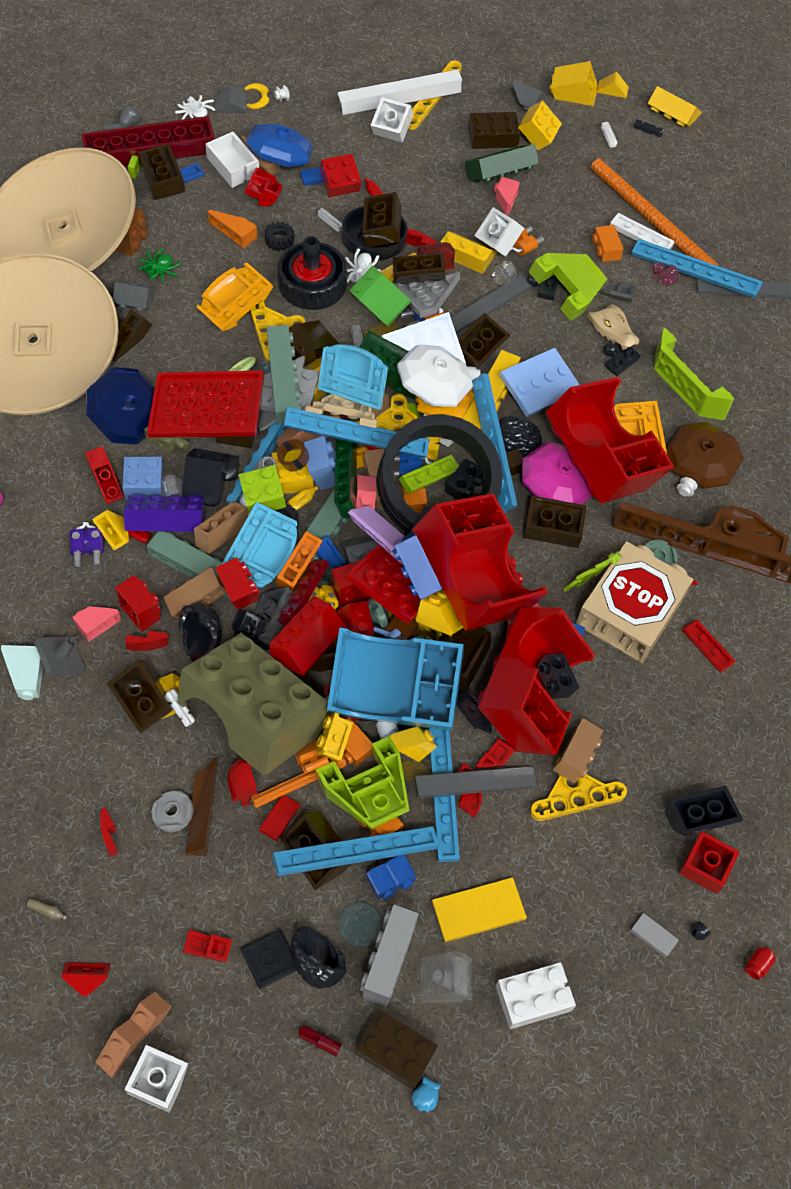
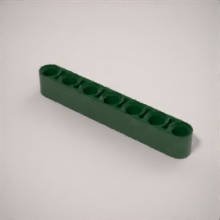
M336 439L334 502L340 516L346 519L350 518L348 512L351 509H356L357 443Z

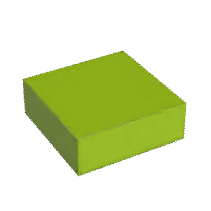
M132 155L128 171L131 178L135 179L140 170L139 157Z

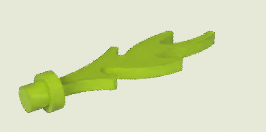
M617 551L616 553L609 554V559L575 577L576 580L563 589L564 592H567L574 586L579 588L591 579L593 575L596 577L611 563L617 564L619 559L622 558L620 552Z

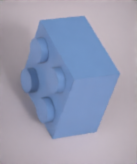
M325 436L303 442L309 452L307 465L311 477L320 490L334 487L335 451L331 441L328 442Z
M124 457L123 492L125 500L132 494H142L143 496L160 494L163 496L164 467L162 457Z

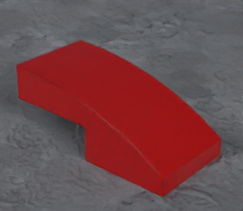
M408 229L406 244L421 247V253H437L438 243L434 239L419 231Z
M148 631L146 638L127 635L125 644L127 650L148 651L169 645L168 633Z
M283 795L271 810L259 831L277 842L287 829L289 822L299 811L301 805Z
M104 807L101 809L100 814L101 832L108 853L112 857L118 853L110 836L116 832V828Z
M189 930L182 953L214 961L227 962L233 940Z

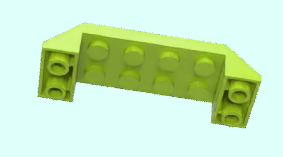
M664 328L655 352L654 370L698 416L718 420L726 419L734 397L723 386L711 392L698 379L697 375L675 355L673 348L677 339Z

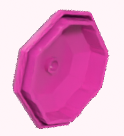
M546 442L522 459V482L535 496L581 505L593 497L588 489L589 484L580 469L571 462L570 453L565 445Z

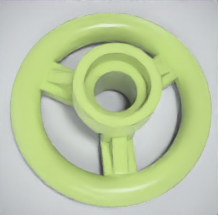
M245 358L234 365L229 371H250V368L256 362V358Z

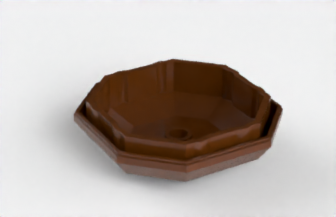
M707 422L681 425L666 447L667 455L674 465L672 472L682 478L688 477L693 479L697 486L703 489L728 485L744 460L736 438Z

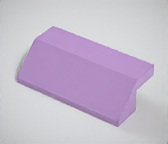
M370 506L351 509L348 513L352 521L395 558L392 552L395 549L393 544L405 536Z

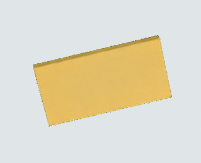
M513 878L432 900L444 943L523 921L527 918Z

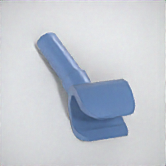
M378 627L374 628L375 632L384 635L387 639L400 640L402 638L399 636L401 632L396 628L391 632Z

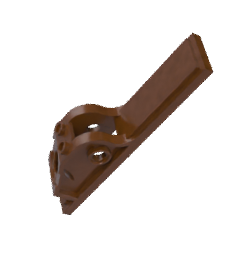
M625 502L619 505L612 525L613 528L651 540H663L668 542L670 546L791 584V555L785 554L789 537L765 522V519L756 512L737 506H725L716 513L711 525L701 527ZM758 533L767 534L770 536L759 535ZM720 542L727 544L728 546H722Z

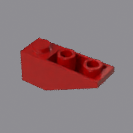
M104 447L85 452V459L106 504L123 499V493Z

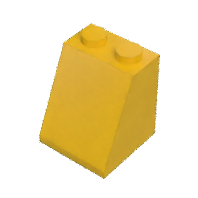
M591 62L555 67L554 74H552V84L550 85V93L553 94L554 99L594 106L598 85Z

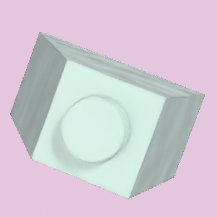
M1 645V651L18 697L24 700L39 698L43 662L36 646Z

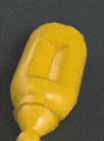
M315 486L314 488L304 489L292 497L287 504L297 511L312 500L316 490L319 488Z

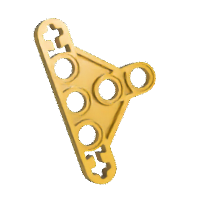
M260 301L258 303L259 309H256V306H254L250 310V314L265 361L270 364L268 346L264 345L268 341L267 332L262 333L260 330L267 328V326L288 325L290 327L295 322L304 323L305 319L300 315L286 317L265 307L264 302ZM258 315L265 317L262 320L256 319Z
M396 394L391 398L390 408L375 418L377 419L376 427L394 431L401 429L418 417L407 408L406 397ZM401 401L403 405L398 406L394 402ZM401 415L403 419L396 420L394 416ZM426 437L430 439L429 443H438L442 439L441 437Z
M559 774V778L548 798L534 802L530 814L533 819L544 821L620 802L625 798L627 788L621 782L604 784L587 774L583 778L579 777L577 779L576 787H570L567 785V778ZM615 788L622 791L620 796L617 793L610 794L608 799L607 793L613 792ZM595 792L601 793L603 800L595 801L592 794ZM575 797L582 798L584 805L576 806L573 799ZM562 802L565 809L563 811L556 810L554 803ZM548 804H550V809L545 810L543 812V815H540L539 812H535L537 810V807H540V809L543 810L547 809Z

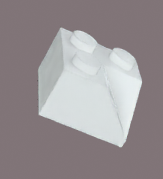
M382 97L371 123L373 134L403 143L413 117L411 105Z
M493 207L475 236L506 257L524 230V227Z
M146 1045L127 1083L125 1091L130 1096L170 1113L181 1089L188 1063Z

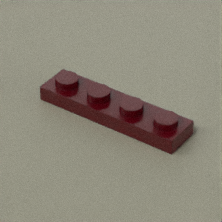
M325 559L314 560L308 565L306 573L299 580L295 591L290 595V600L281 610V615L277 620L281 625H287L308 602L329 566Z

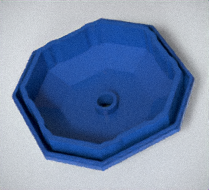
M274 123L255 125L252 127L246 140V145L259 158L286 167L308 164L313 150L311 142L300 132Z

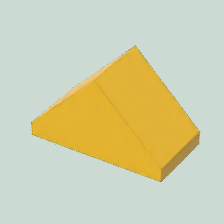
M615 72L599 81L597 93L626 98L629 86Z
M106 510L92 519L113 550L129 542L128 531H125L124 517Z

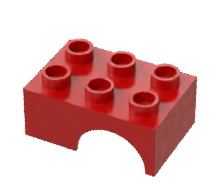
M619 377L572 386L545 412L552 423L553 432L562 439L570 453L571 462L580 469L589 484V492L594 498L598 499L600 504L646 491L674 468L673 463L652 430L644 435H634L626 431L619 423L614 409L615 394L622 383Z
M494 493L435 504L412 529L437 576L440 586L445 591L455 610L457 619L461 622L465 631L515 618L520 607H533L548 593L545 586L537 590H530L520 585L514 578L508 564L507 551L509 541L515 531Z
M520 607L514 623H511L508 627L507 640L503 650L493 662V673L486 689L482 690L479 695L478 708L516 752L556 756L572 716L571 712L561 710L554 702V699L547 693L536 664L546 654H565L570 667L582 662L593 661L595 656L562 608Z

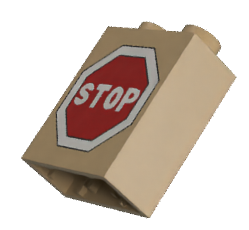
M626 541L620 550L622 558L615 565L611 563L582 606L576 624L585 627L587 632L643 664L685 598L694 579L689 577L681 566L666 564L654 557L653 552L643 545L634 546Z

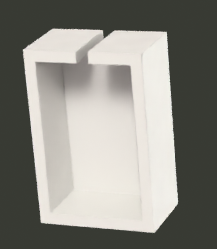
M234 132L206 143L207 159L232 188L244 183L245 179L249 181L255 168H259L257 158Z
M561 962L498 980L496 989L509 1029L571 1012L575 1008L576 1004L570 987H565L568 981Z

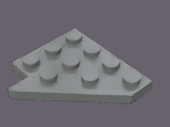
M456 272L447 275L446 279L439 281L428 280L421 283L408 282L407 284H395L394 282L393 284L411 300L409 306L420 318H425L438 312L460 280V273Z
M301 356L295 359L296 371H294V374L298 376V385H295V389H299L300 400H297V403H301V410L305 411L306 405H312L319 379V371L303 369L305 356ZM270 372L264 375L260 410L275 412Z

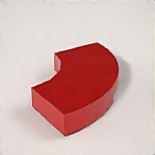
M463 763L456 773L472 772L473 770ZM482 793L461 794L458 807L475 818L481 806Z

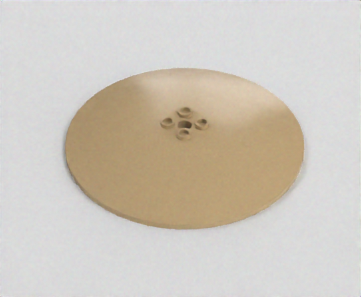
M69 148L41 156L19 169L0 187V259L26 253H46L73 260L90 271L96 269L119 246L133 219L136 195L133 181L126 168L120 161L106 152L91 148Z
M26 253L0 259V413L35 415L62 408L90 390V385H95L110 365L116 350L119 333L116 308L103 283L95 274L81 264L65 257L46 253ZM32 337L38 338L35 343L29 342Z

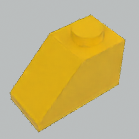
M418 726L393 733L389 736L399 752L418 762L437 747L433 741V734L428 729L423 730Z

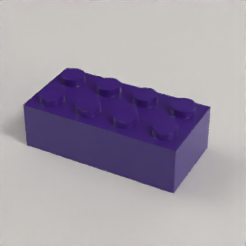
M132 494L128 496L124 507L125 531L194 532V528L204 522L205 519L204 497L199 495L181 497L178 494L170 496Z

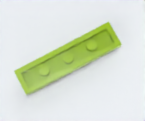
M451 454L402 475L398 480L409 495L452 476L459 468V465Z

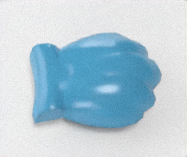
M423 1076L422 1083L412 1094L413 1105L421 1112L424 1110L429 1112L435 1109L438 1103V1091L441 1084Z

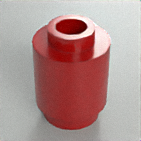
M757 947L746 963L745 972L755 980L764 978L776 961L773 951L767 947Z

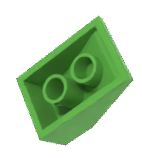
M373 265L349 290L357 300L386 326H389L411 302L407 296Z

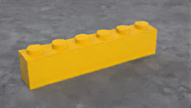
M501 350L488 373L497 412L501 406L500 400H504L508 393L507 387L499 374L501 371L519 364L521 357ZM474 398L463 419L473 423L482 430Z

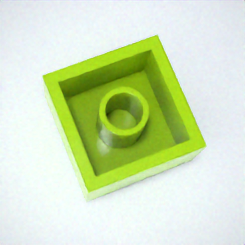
M275 465L238 474L249 514L256 502L272 510L286 507Z

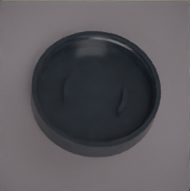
M364 206L350 211L343 219L341 239L344 246L353 254L359 248L358 256L362 253H368L372 260H375L377 255L379 256L378 260H383L398 255L406 246L408 226L402 216L400 242L367 247L362 234Z

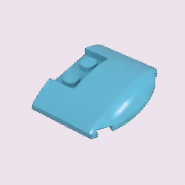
M346 344L327 346L323 348L318 389L381 410L388 367L378 357L362 348Z
M256 502L222 564L237 557L240 562L244 561L246 566H248L252 574L249 579L252 578L257 587H265L266 584L272 582L279 575L294 551L297 541V521Z

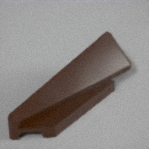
M216 757L213 758L209 765L195 775L192 797L194 813L189 822V841L185 855L207 856L218 766Z

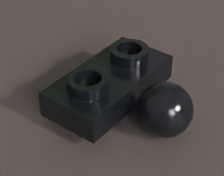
M530 274L527 277L528 284L532 287L540 285L537 297L554 301L559 279L553 275L539 284Z
M607 343L604 347V353L607 356H613L605 364V367L616 377L641 357L632 347H627V349L620 352L617 351V346L614 343Z

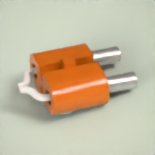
M529 226L524 228L510 250H514L518 255L524 256L537 249L538 244L543 242L544 238L542 236L534 238L532 235L528 236V233L533 231V228Z

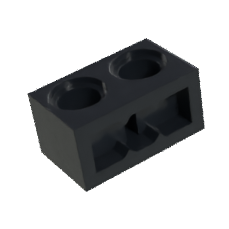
M466 458L447 480L444 492L457 500L471 498L475 487H480L483 483L478 465Z
M546 654L536 664L545 689L552 699L569 698L579 689L565 654Z

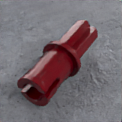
M305 1025L298 1032L300 1038L316 1045L315 1049L324 1050L334 1057H337L343 1044L326 1036L325 1032L320 1034Z

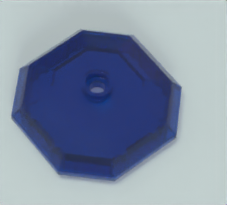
M112 367L86 390V416L111 443L138 445L146 437L144 429L149 425L155 387L138 369ZM126 400L130 401V406L126 405Z

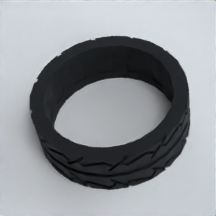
M427 415L407 423L390 440L378 465L377 491L378 496L381 497L379 500L386 514L407 534H409L420 514L409 507L399 494L394 480L393 469L397 453L408 443L417 439L441 437L461 445L472 455L478 464L483 481L482 495L494 493L496 499H498L503 478L501 461L498 459L500 457L487 435L482 433L483 431L473 423L451 415Z

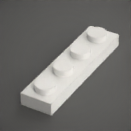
M620 213L610 222V225H615L618 232L636 241L641 239L670 250L674 246L675 241Z

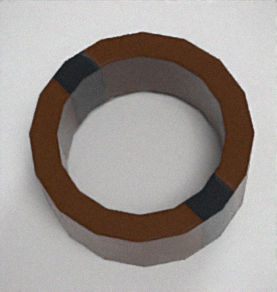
M292 439L280 446L277 458L286 470L290 472L298 471L308 463L309 452L301 441ZM294 448L301 449V454L296 460L292 462L285 461V456L290 450Z

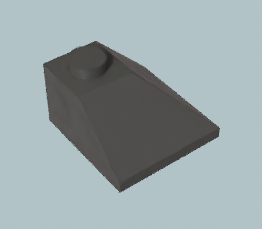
M516 80L512 82L519 103L527 111L530 107L542 100L544 101L547 97L540 90Z

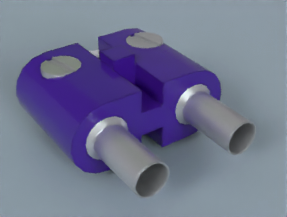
M83 522L82 526L69 531L70 554L74 555V566H81V555H85V553L93 554L94 565H100V554L104 553L103 534L95 526L89 525V522ZM87 526L88 530L83 531V528Z

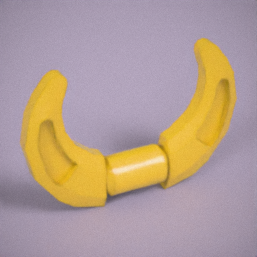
M254 83L245 87V90L255 89L259 91L262 97L256 103L247 104L248 108L260 109L268 104L269 98L267 93L269 90L265 85Z

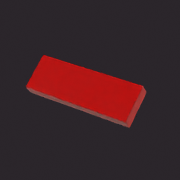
M698 619L683 628L682 632L720 674L735 664L736 661Z

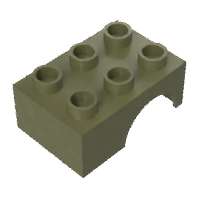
M242 633L181 669L177 703L183 708L189 699L198 698L209 704L219 715L226 728L229 747L263 776L267 775L322 734L328 701Z

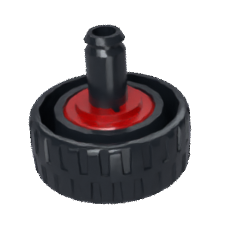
M309 236L302 243L290 247L280 257L277 266L278 287L281 295L287 302L301 309L321 310L334 305L342 298L347 288V264L343 255L333 246L320 242L314 236Z

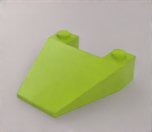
M546 253L537 258L529 270V273L539 284L555 275L570 292L571 295L567 297L560 308L570 321L584 313L608 279L587 254Z
M389 736L372 743L373 757L378 766L348 780L344 779L335 761L316 769L318 783L326 798L370 829L409 811L400 752Z

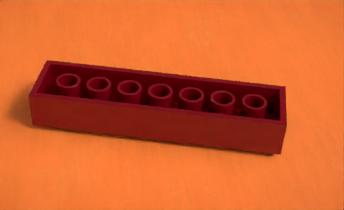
M209 116L81 134L84 148L106 152L120 161L123 166L129 165L132 155L139 157V151L165 144L170 145L175 159L205 155L206 143L215 140Z

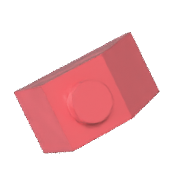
M501 177L500 182L496 183L494 192H496L495 199L505 214L509 215L518 195L520 182Z
M357 475L356 508L370 506L375 510L376 477Z
M91 606L78 611L72 617L75 626L88 642L121 621L117 609Z

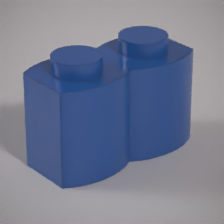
M400 855L368 871L366 878L377 899L383 897L386 900L395 895L394 891L400 888L406 890L414 885L413 882L416 880V875L405 855Z

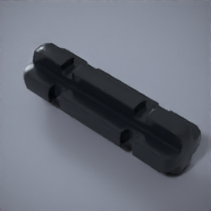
M638 119L634 123V128L637 130L642 129L641 131L651 135L655 134L657 137L663 135L664 129L661 127L656 128L655 125L647 122L642 123L643 121Z

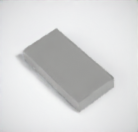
M644 913L631 929L632 933L665 958L679 941V939Z

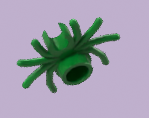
M163 248L157 251L153 259L149 250H146L150 261L138 259V262L147 263L139 268L140 271L144 269L145 273L148 271L150 280H153L160 273L162 282H164L163 272L171 276H177L176 273L167 270L177 268L181 263L178 262L170 266L173 259L169 254H160L164 251Z

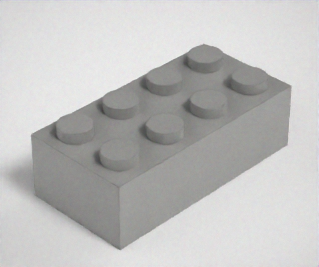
M393 905L392 911L387 910L382 927L385 930H380L375 947L377 952H372L368 963V970L370 972H365L361 982L360 991H363V999L388 1007L419 913L397 905Z

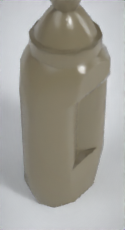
M32 898L27 903V908L46 915L50 919H67V915H63L56 906H50Z

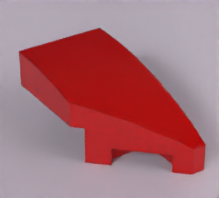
M498 738L490 750L477 763L476 767L478 769L503 767L515 750Z

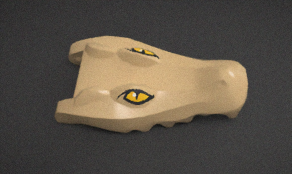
M611 304L606 309L587 314V318L592 322L596 331L600 332L602 337L606 336L608 341L611 340L613 343H619L622 350L634 344H639L638 337L632 332L625 314L619 307Z

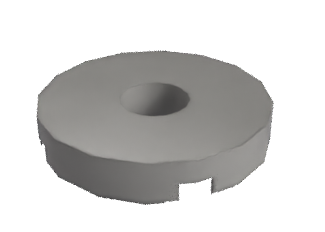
M181 791L165 792L153 804L151 811L152 819L157 827L165 832L180 831L192 819L194 813L193 803ZM177 807L174 815H168L170 808Z

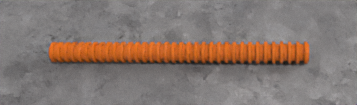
M598 158L592 163L591 170L597 176L601 177L607 185L634 207L638 213L644 216L648 222H651L665 237L675 241V246L682 250L685 255L719 266L714 259H711L707 253H704V250H701L699 246L697 247L696 243L690 240L686 234H683L679 228H676V225H673L669 219L652 206L639 192L635 191L629 183L625 182L602 159Z

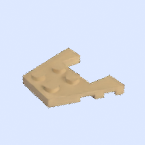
M334 394L323 397L321 402H313V406L306 405L305 411L322 415L324 411H329L330 414L336 416L341 414L348 415L350 419L360 418L359 425L376 428L377 419H374L375 415L371 412V407Z

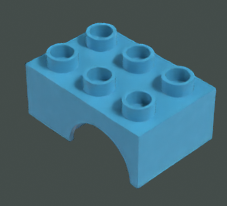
M339 628L327 710L331 714L336 712L339 713V716L453 732L464 653L463 644L419 638L410 640L384 639Z

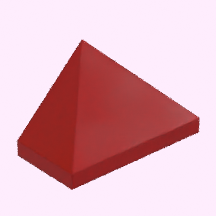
M66 962L62 972V979L80 995L88 996L107 979L111 963Z

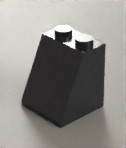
M193 448L186 455L182 497L199 495L204 497L206 506L215 507L219 505L223 496L230 454Z

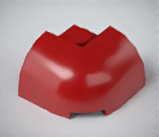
M256 167L244 193L252 198L259 199L258 205L270 206L277 200L282 190V184L276 181V176Z
M240 758L230 767L227 774V784L232 801H240L243 807L250 805V797L257 796V787L250 764L243 758Z

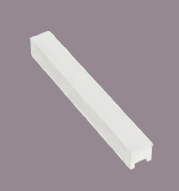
M459 70L342 91L338 92L342 114L345 115L377 109L382 97L401 103H408L461 92L462 78Z

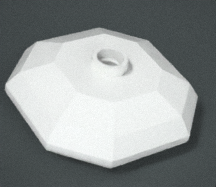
M415 345L397 364L403 386L431 406L456 407L473 387L465 362L440 345Z

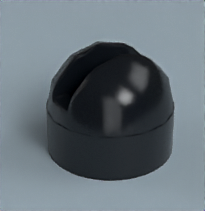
M700 921L695 923L691 929L692 936L697 940H704L711 934L708 928Z

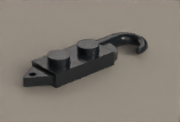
M459 688L456 704L458 709L474 729L478 728L491 734V722L478 708V698L470 688L467 691Z

